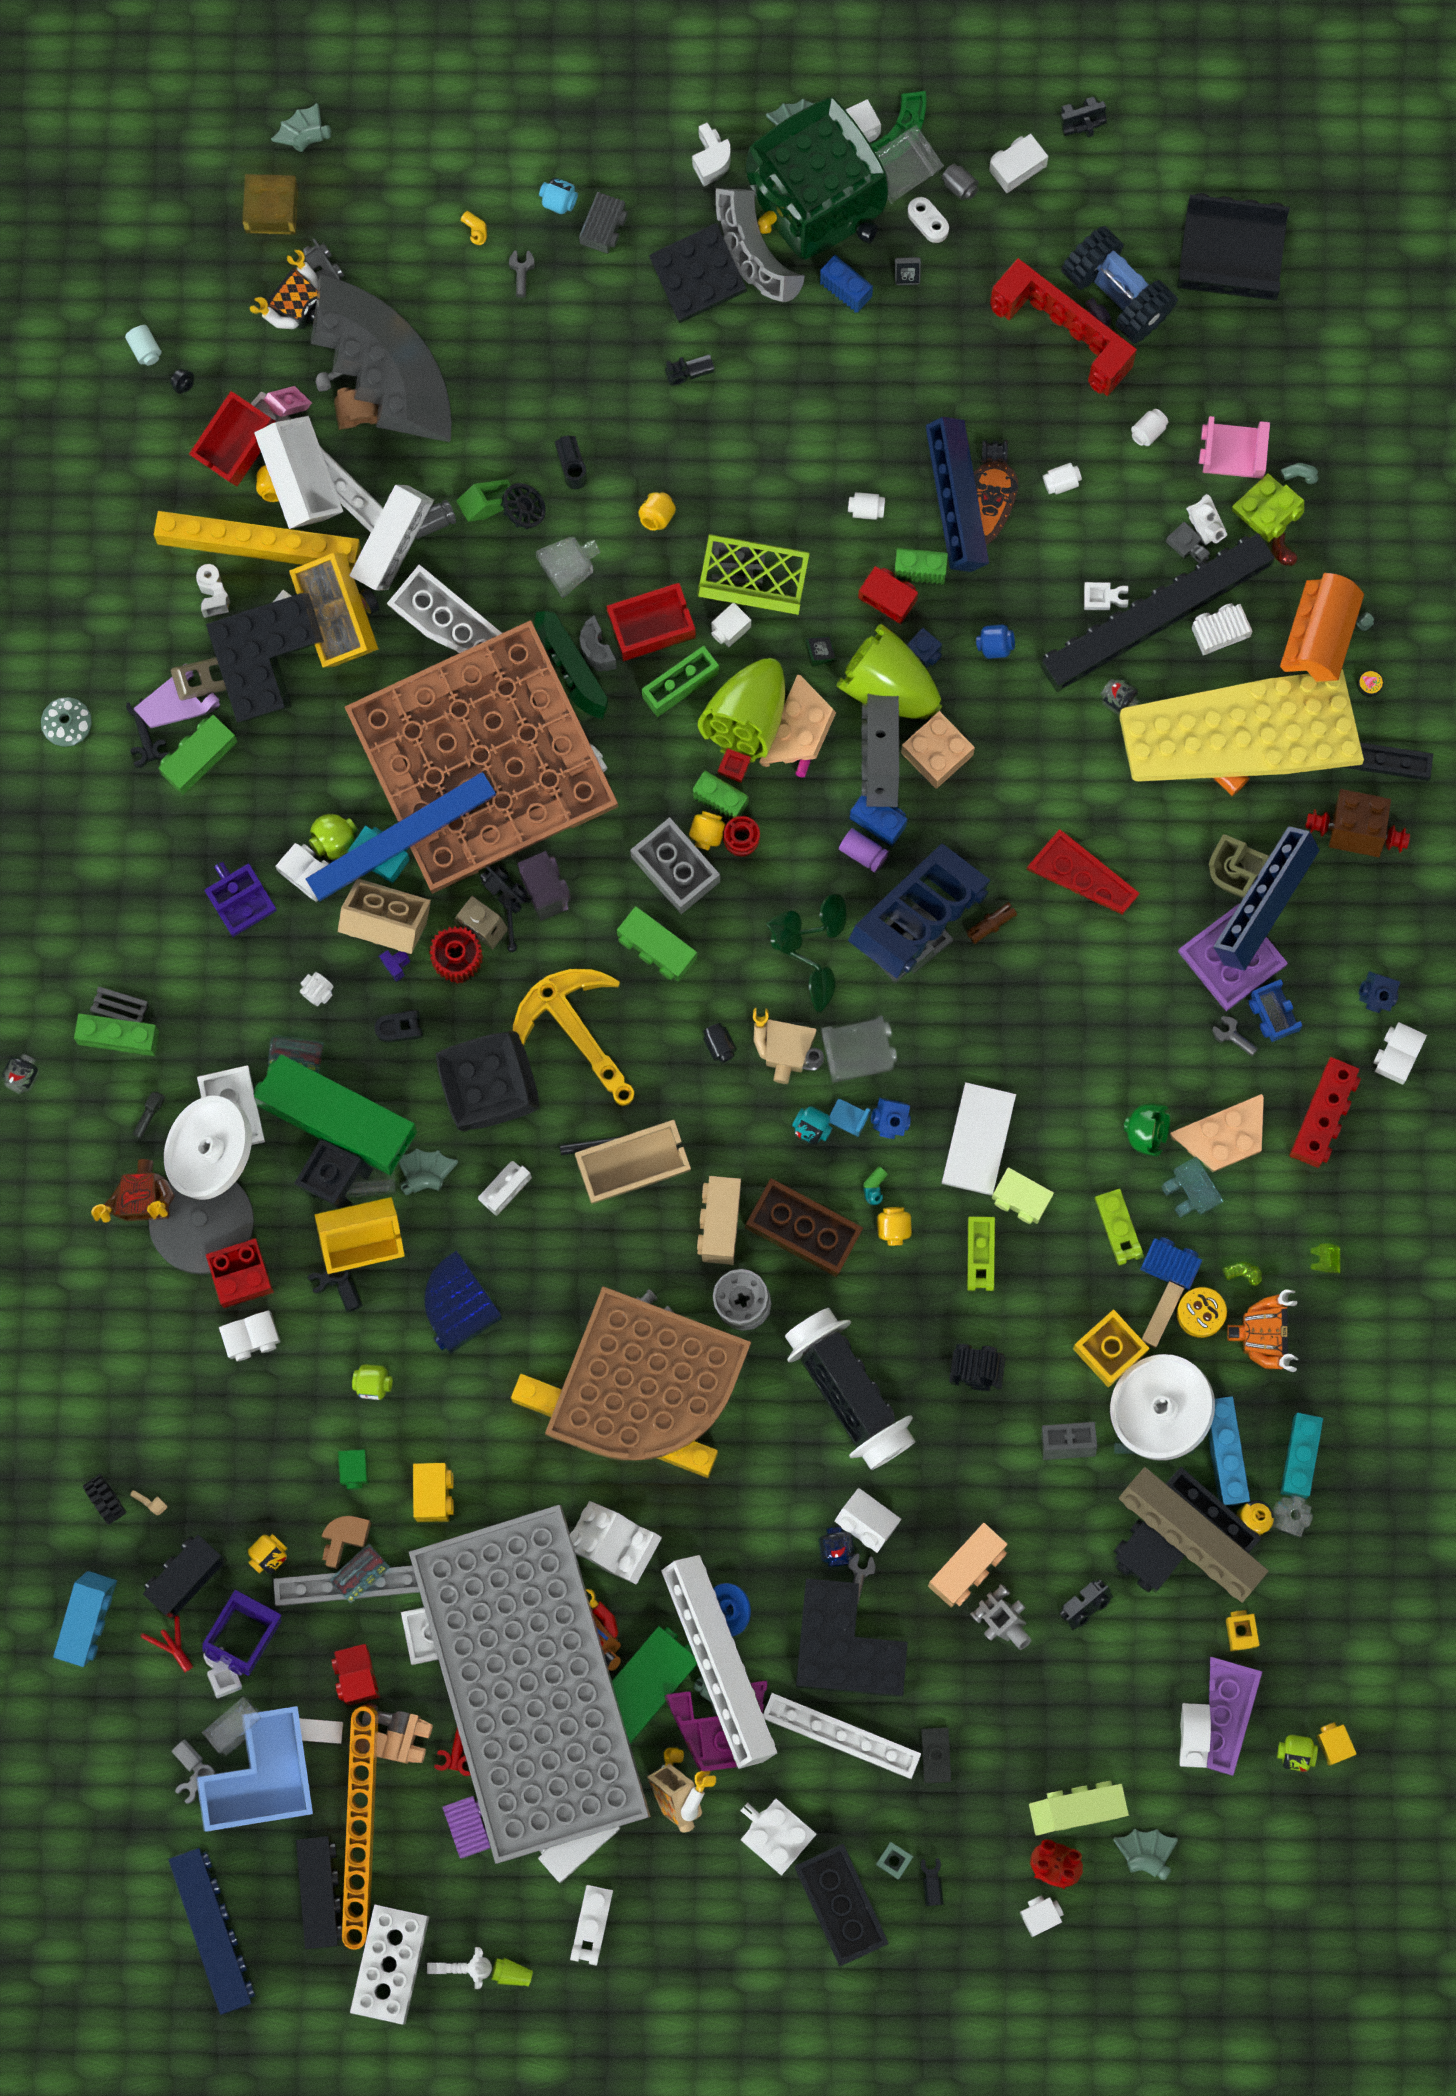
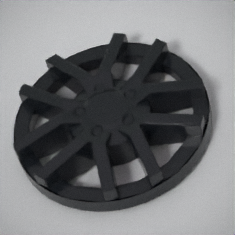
M524 483L513 484L505 490L501 506H503L505 511L503 515L508 516L515 523V527L518 528L520 526L527 530L536 527L543 521L546 507L543 498L537 490ZM521 489L527 490L526 493L523 494ZM530 493L535 496L533 500L528 497ZM537 500L540 508L534 505Z

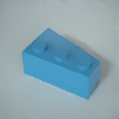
M87 1571L74 1583L53 1658L84 1667L90 1660H94L98 1650V1645L95 1644L98 1636H101L105 1626L104 1618L110 1607L117 1580Z

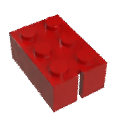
M230 391L189 455L238 487L261 452L255 432L276 421Z
M680 583L606 606L607 616L623 661L696 638L695 627Z

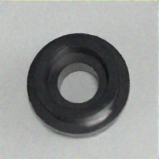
M184 369L176 371L171 378V385L174 391L178 394L188 392L194 385V374Z

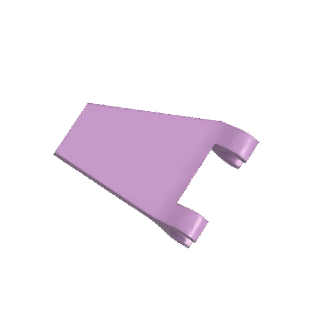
M193 671L186 672L187 681L194 676ZM171 677L138 704L134 710L150 728L207 715L216 710L220 703L214 693L208 695L202 703L197 698L181 701Z

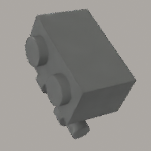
M713 541L712 553L716 559L729 552L724 543ZM729 544V546L731 547V549H733L734 547L737 546V545ZM741 547L734 552L742 564L754 556L749 547ZM754 549L756 553L762 551L760 549ZM764 553V554L761 555L759 558L762 560V562H763L764 565H765V553ZM732 554L719 562L727 574L730 573L731 568L739 566ZM757 559L744 567L752 579L756 577L753 576V569L764 570ZM712 574L711 581L717 582L724 577V574ZM746 574L745 576L732 575L729 577L733 584L737 586H742L750 581ZM763 576L755 581L757 586L762 587ZM727 579L722 582L725 584H730Z

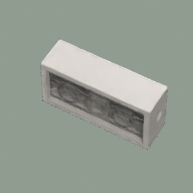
M395 485L349 576L374 590H389L434 499L408 485Z

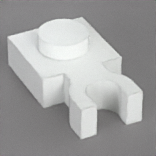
M1085 582L1084 610H1110V604L1127 608L1128 600H1121L1118 595L1121 593L1127 594L1128 586L1110 589V583Z
M204 1653L203 1657L206 1664L213 1669L207 1672V1676L217 1699L242 1689L238 1675L228 1669L229 1665L222 1661L216 1663L208 1659Z

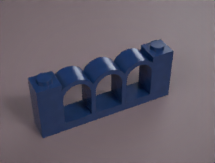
M941 843L855 925L848 941L895 978H898L902 973H909L917 963L915 959L921 956L928 941L939 938L949 921L957 920L961 917L965 908L969 909L976 902L980 904L988 894L986 888L990 879ZM930 879L957 902L946 900L924 882ZM910 898L937 921L924 918L904 903V901ZM887 917L891 918L913 935L916 941L903 937L883 921Z

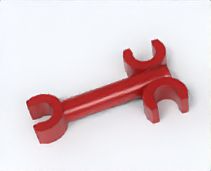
M458 1727L451 1756L448 1752L439 1750L437 1754L445 1756L446 1763L442 1766L435 1765L434 1768L439 1771L451 1769L459 1771L464 1776H471L470 1771L463 1769V1764L467 1760L466 1756L462 1757L463 1745Z

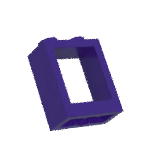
M234 1590L204 1640L203 1652H205V1656L216 1663L222 1661L229 1665L228 1669L235 1674L242 1675L244 1673L250 1676L278 1629L282 1615ZM235 1609L268 1627L247 1663L214 1645Z

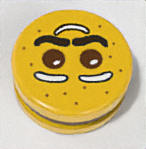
M1198 1287L1188 1291L1182 1297L1177 1307V1320L1180 1327L1187 1334L1197 1338H1206L1217 1333L1223 1326L1227 1316V1307L1222 1296L1215 1290L1206 1287Z

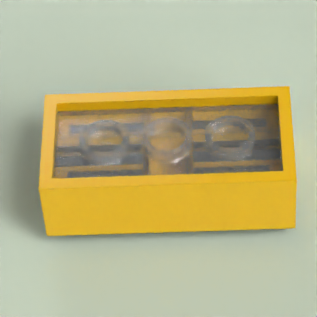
M332 553L289 571L296 593H309L324 640L323 643L315 645L322 667H335L379 650L355 580L349 576L351 568L345 553Z

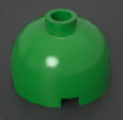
M1150 1103L1143 1104L1135 1109L1130 1117L1126 1118L1124 1131L1127 1132V1138L1136 1151L1156 1157L1161 1154L1162 1149L1158 1148L1161 1141L1166 1143L1170 1128V1114L1165 1113V1110L1169 1109L1168 1106Z

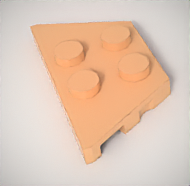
M797 675L784 704L781 723L766 758L761 757L759 761L764 767L770 766V763L782 761L786 764L800 759H816L836 712L801 675Z
M1262 1094L1194 1122L1171 1132L1170 1137L1188 1150L1187 1152L1193 1157L1202 1161L1203 1165L1212 1172L1260 1153L1262 1150L1264 1097Z

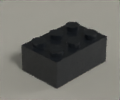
M199 1535L195 1538L190 1536L181 1546L183 1551L176 1558L174 1556L170 1557L163 1565L164 1571L159 1577L153 1576L144 1586L146 1591L143 1595L165 1616L172 1620L227 1561Z

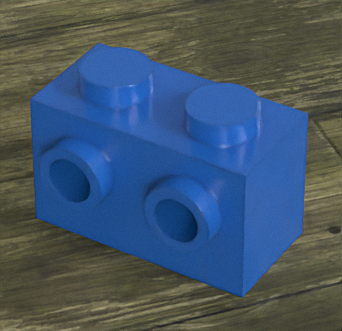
M861 796L850 811V819L891 847H893L907 827L906 814L897 807H866V796Z

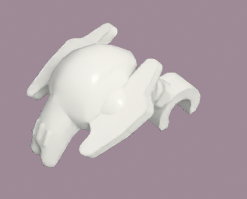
M475 1947V1955L468 1964L427 1963V1974L469 1973L475 1982V1989L482 1987V1980L486 1979L492 1971V1965L487 1958L483 1957V1951L480 1947Z

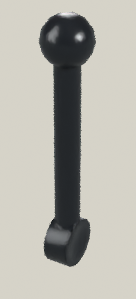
M509 898L504 900L503 906L507 909L509 933L507 949L513 953L517 950V945L514 943L512 908L515 903L513 899Z

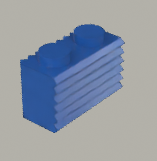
M836 255L820 270V285L824 284V288L828 287V291L835 294V297H839V300H843V303H847L850 309H854V313L859 312L873 296V286Z
M1160 1237L1158 1240L1154 1238L1140 1270L1168 1283L1170 1281L1183 1287L1185 1291H1189L1202 1262V1259L1198 1258L1199 1254L1188 1248H1184L1182 1251L1174 1247L1175 1243L1169 1239Z

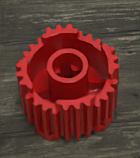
M456 926L453 929L448 927V930L438 931L439 935H434L435 940H431L433 946H430V959L436 973L440 974L441 978L445 977V980L450 979L451 982L454 981L456 983H463L469 980V976L474 977V972L478 973L477 968H481L480 963L483 962L482 948L479 940L476 938V934H472V931H468L466 927L464 929L462 927L457 929ZM459 950L461 951L460 957L452 958L451 952L457 953Z

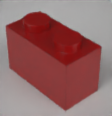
M875 566L859 589L858 598L899 624H902L916 603L918 592L911 583L907 581L902 583L894 578L895 575L888 569H880Z

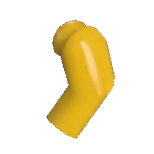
M466 211L461 217V221L471 228V242L476 245L484 244L487 239L486 223L471 212Z
M767 211L758 219L757 223L761 234H768L772 231L771 225L777 220L775 212Z

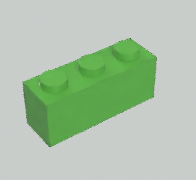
M702 646L641 689L642 698L656 717H659L719 675V665L705 646Z
M214 715L209 719H203L198 724L197 731L191 737L186 736L179 743V748L173 754L169 753L160 762L161 766L158 769L161 775L182 795L237 743L235 735Z
M636 906L617 929V936L620 937L618 941L629 950L632 947L640 952L638 956L649 965L653 962L661 968L659 972L669 980L674 978L679 982L698 958L697 952Z
M78 1013L74 1040L78 1045L155 1056L159 1030L153 1024Z

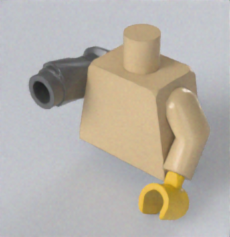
M756 1008L754 1009L753 1020L756 1022L754 1024V1043L759 1056L766 1060V1066L776 1068L773 1081L788 1084L791 1071L802 1072L803 1069L813 1071L824 1062L823 1052L818 1048H812L816 1037V1029L768 1020L769 1011L767 1008L765 1016L758 1017L756 1015Z

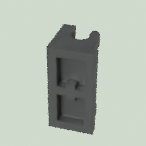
M1095 1422L1042 1425L1043 1460L1095 1457L1097 1452Z

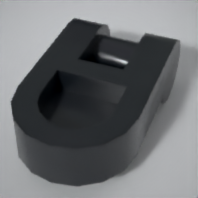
M408 1011L380 1017L375 1023L377 1037L383 1042L422 1038V1028H419L418 1020H420L419 1011ZM408 1022L409 1029L401 1031L400 1023Z

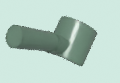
M1365 612L1360 617H1357L1356 625L1360 630L1366 631L1374 624V618L1371 614Z

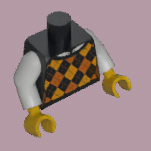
M294 250L299 257L296 262L293 261L291 256H287V261L292 265H297V269L294 267L291 269L267 301L262 297L255 298V301L260 303V309L256 306H250L252 313H262V317L276 328L295 329L297 327L304 329L310 321L314 322L319 279L309 264L303 262L305 257L300 250Z

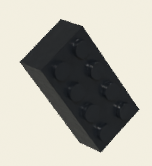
M844 1844L794 1866L839 1967L889 1944Z

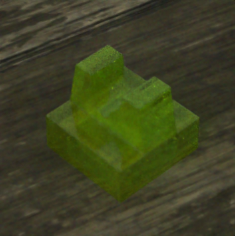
M1324 1243L1311 1248V1254L1320 1255V1261L1316 1264H1311L1312 1270L1340 1273L1339 1246Z

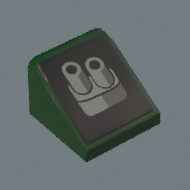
M830 636L805 639L812 667L837 660Z

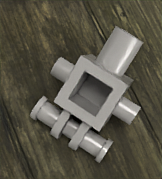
M1000 1584L994 1593L989 1592L987 1594L989 1599L986 1601L981 1600L979 1602L980 1606L970 1614L978 1623L981 1622L982 1618L988 1623L990 1627L984 1634L989 1640H993L998 1635L1006 1641L1011 1639L1017 1648L1022 1650L1031 1642V1638L1022 1629L1027 1623L1020 1616V1613L1026 1607L1019 1600L1013 1605L1002 1600L1010 1592L1003 1584Z

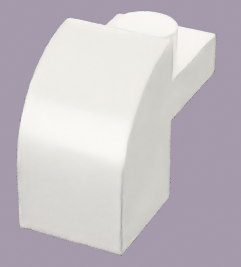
M708 122L699 126V138L706 150L692 156V166L703 186L723 177L728 171L731 161L728 139L721 142L716 129L711 130Z
M1182 1703L1180 1766L1207 1768L1211 1736L1210 1707L1206 1704Z

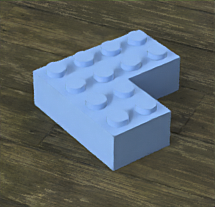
M297 1706L242 1715L250 1768L196 1777L205 1832L313 1814Z

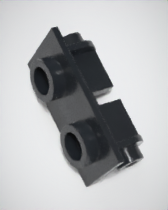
M501 865L487 866L486 868L490 873L485 871L480 876L483 880L482 884L494 896L500 890L504 892L498 898L502 905L505 899H513L515 904L512 912L514 914H517L522 909L520 904L531 902L526 896L528 894L527 891L520 884H515L509 878V872Z
M1100 1579L1096 1582L1093 1580L1080 1591V1594L1085 1599L1083 1602L1074 1596L1061 1607L1062 1610L1059 1614L1065 1621L1067 1620L1072 1631L1077 1627L1085 1625L1091 1615L1097 1610L1104 1609L1113 1598L1109 1587L1105 1586Z

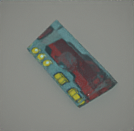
M273 1035L270 1040L268 1065L273 1060L276 1061L280 1054L319 1073L324 1043Z
M368 1544L340 1569L330 1581L352 1603L391 1567Z

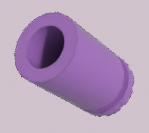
M853 828L847 833L838 849L866 868H871V871L874 873L880 870L889 854L888 850L882 849L880 845Z

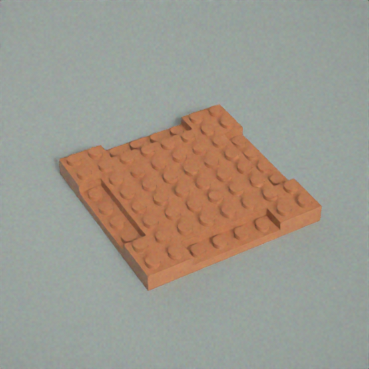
M531 620L345 706L347 714L398 822L481 772L484 773L496 793V796L410 847L432 894L570 827H577L619 807Z

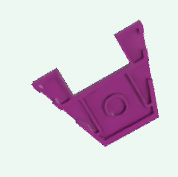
M767 1681L750 1683L755 1692L760 1710L763 1713L764 1693L767 1690ZM690 1691L665 1695V1700L699 1771L737 1767L718 1716L694 1719Z

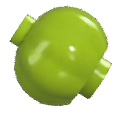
M325 814L313 823L310 830L312 838L309 840V844L319 858L324 855L327 860H337L348 853L349 848L355 841L354 833L357 832V828L350 818L345 820L336 814Z

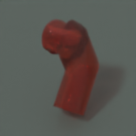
M1284 532L1280 537L1272 539L1271 553L1282 565L1293 566L1297 562V555L1285 546L1286 533Z

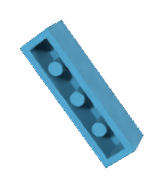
M1233 1397L1215 1399L1214 1418L1208 1431L1218 1500L1226 1507L1241 1506L1250 1502L1234 1400Z

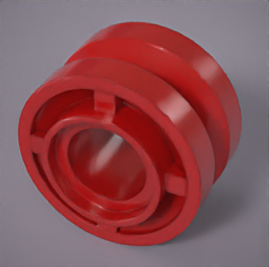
M738 816L726 824L723 841L726 849L731 854L747 856L757 849L760 829L753 819L746 816ZM745 832L749 837L744 841L736 839L735 834Z

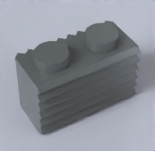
M597 192L579 235L580 244L607 254L611 247L615 248L619 239L618 228L620 225L624 226L628 217L625 202Z

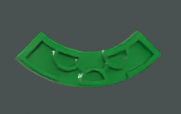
M926 91L901 94V110L895 126L887 135L871 143L883 167L901 157L918 137L926 113Z

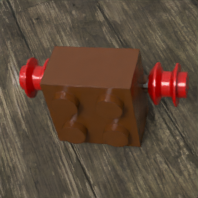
M1340 789L1334 808L1333 820H1330L1328 812L1320 816L1317 815L1316 809H1314L1313 814L1308 813L1305 828L1309 829L1310 833L1314 830L1319 831L1320 837L1325 835L1328 830L1331 831L1330 848L1379 858L1384 842L1388 851L1392 846L1398 847L1399 853H1401L1402 848L1407 849L1410 834L1406 833L1405 827L1399 832L1396 831L1395 825H1393L1387 831L1391 799Z

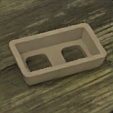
M216 657L171 669L176 691L181 701L227 690L224 680L215 682L211 678L209 667L218 664ZM198 671L201 685L190 687L185 675L186 672Z

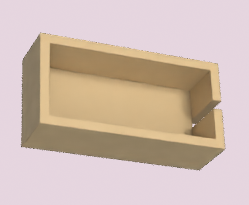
M674 1120L575 1153L591 1205L691 1170L684 1147L677 1149V1145H680L682 1141Z

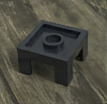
M320 1139L294 1184L307 1195L315 1199L319 1197L330 1203L334 1208L341 1209L353 1205V1202L345 1197L357 1175L359 1174L363 1179L367 1180L373 1169L362 1159Z

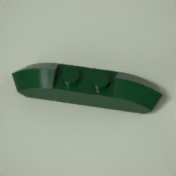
M548 611L536 612L534 628L545 651L552 652L549 655L556 667L561 666L565 672L562 676L567 686L575 688L569 694V697L584 712L603 720L608 707V698L557 615Z

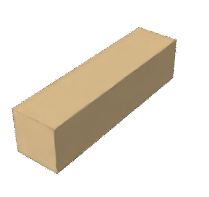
M1169 1281L1141 1339L1146 1345L1154 1349L1157 1347L1184 1290L1183 1287Z

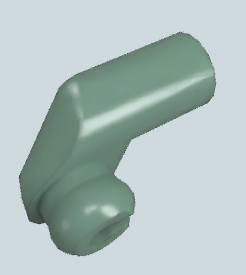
M1296 463L1280 469L1283 481L1301 476L1305 477L1307 484H1314L1319 479L1317 469L1304 463Z

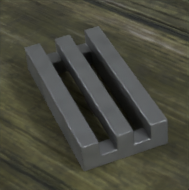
M98 986L97 995L94 998V1004L91 1006L90 1011L107 1018L142 1023L149 1003ZM103 995L114 999H118L127 1003L140 1006L141 1009L138 1010L129 1006H125L113 1001L103 999L102 997ZM102 1004L137 1015V1020L101 1009L99 1005Z

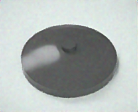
M169 1181L168 1183L175 1195L174 1200L169 1206V1219L149 1220L150 1235L160 1255L175 1268L192 1274H211L205 1254L252 1239L254 1231V1212L251 1202L237 1182L224 1193L214 1198L199 1200L181 1194Z

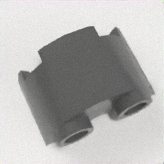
M595 616L585 622L579 638L583 658L597 671L617 669L616 659L609 645H602L600 643L603 640L601 636L602 630Z

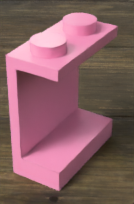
M1209 416L1207 425L1203 424L1201 440H1205V449L1201 448L1199 455V464H1203V473L1262 479L1266 471L1270 422H1260L1258 428L1214 424V417Z

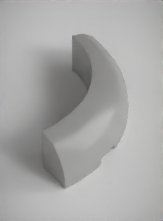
M717 188V219L722 223L724 240L740 275L748 284H753L764 296L781 302L793 300L799 294L805 276L784 267L767 248L756 219L755 191Z

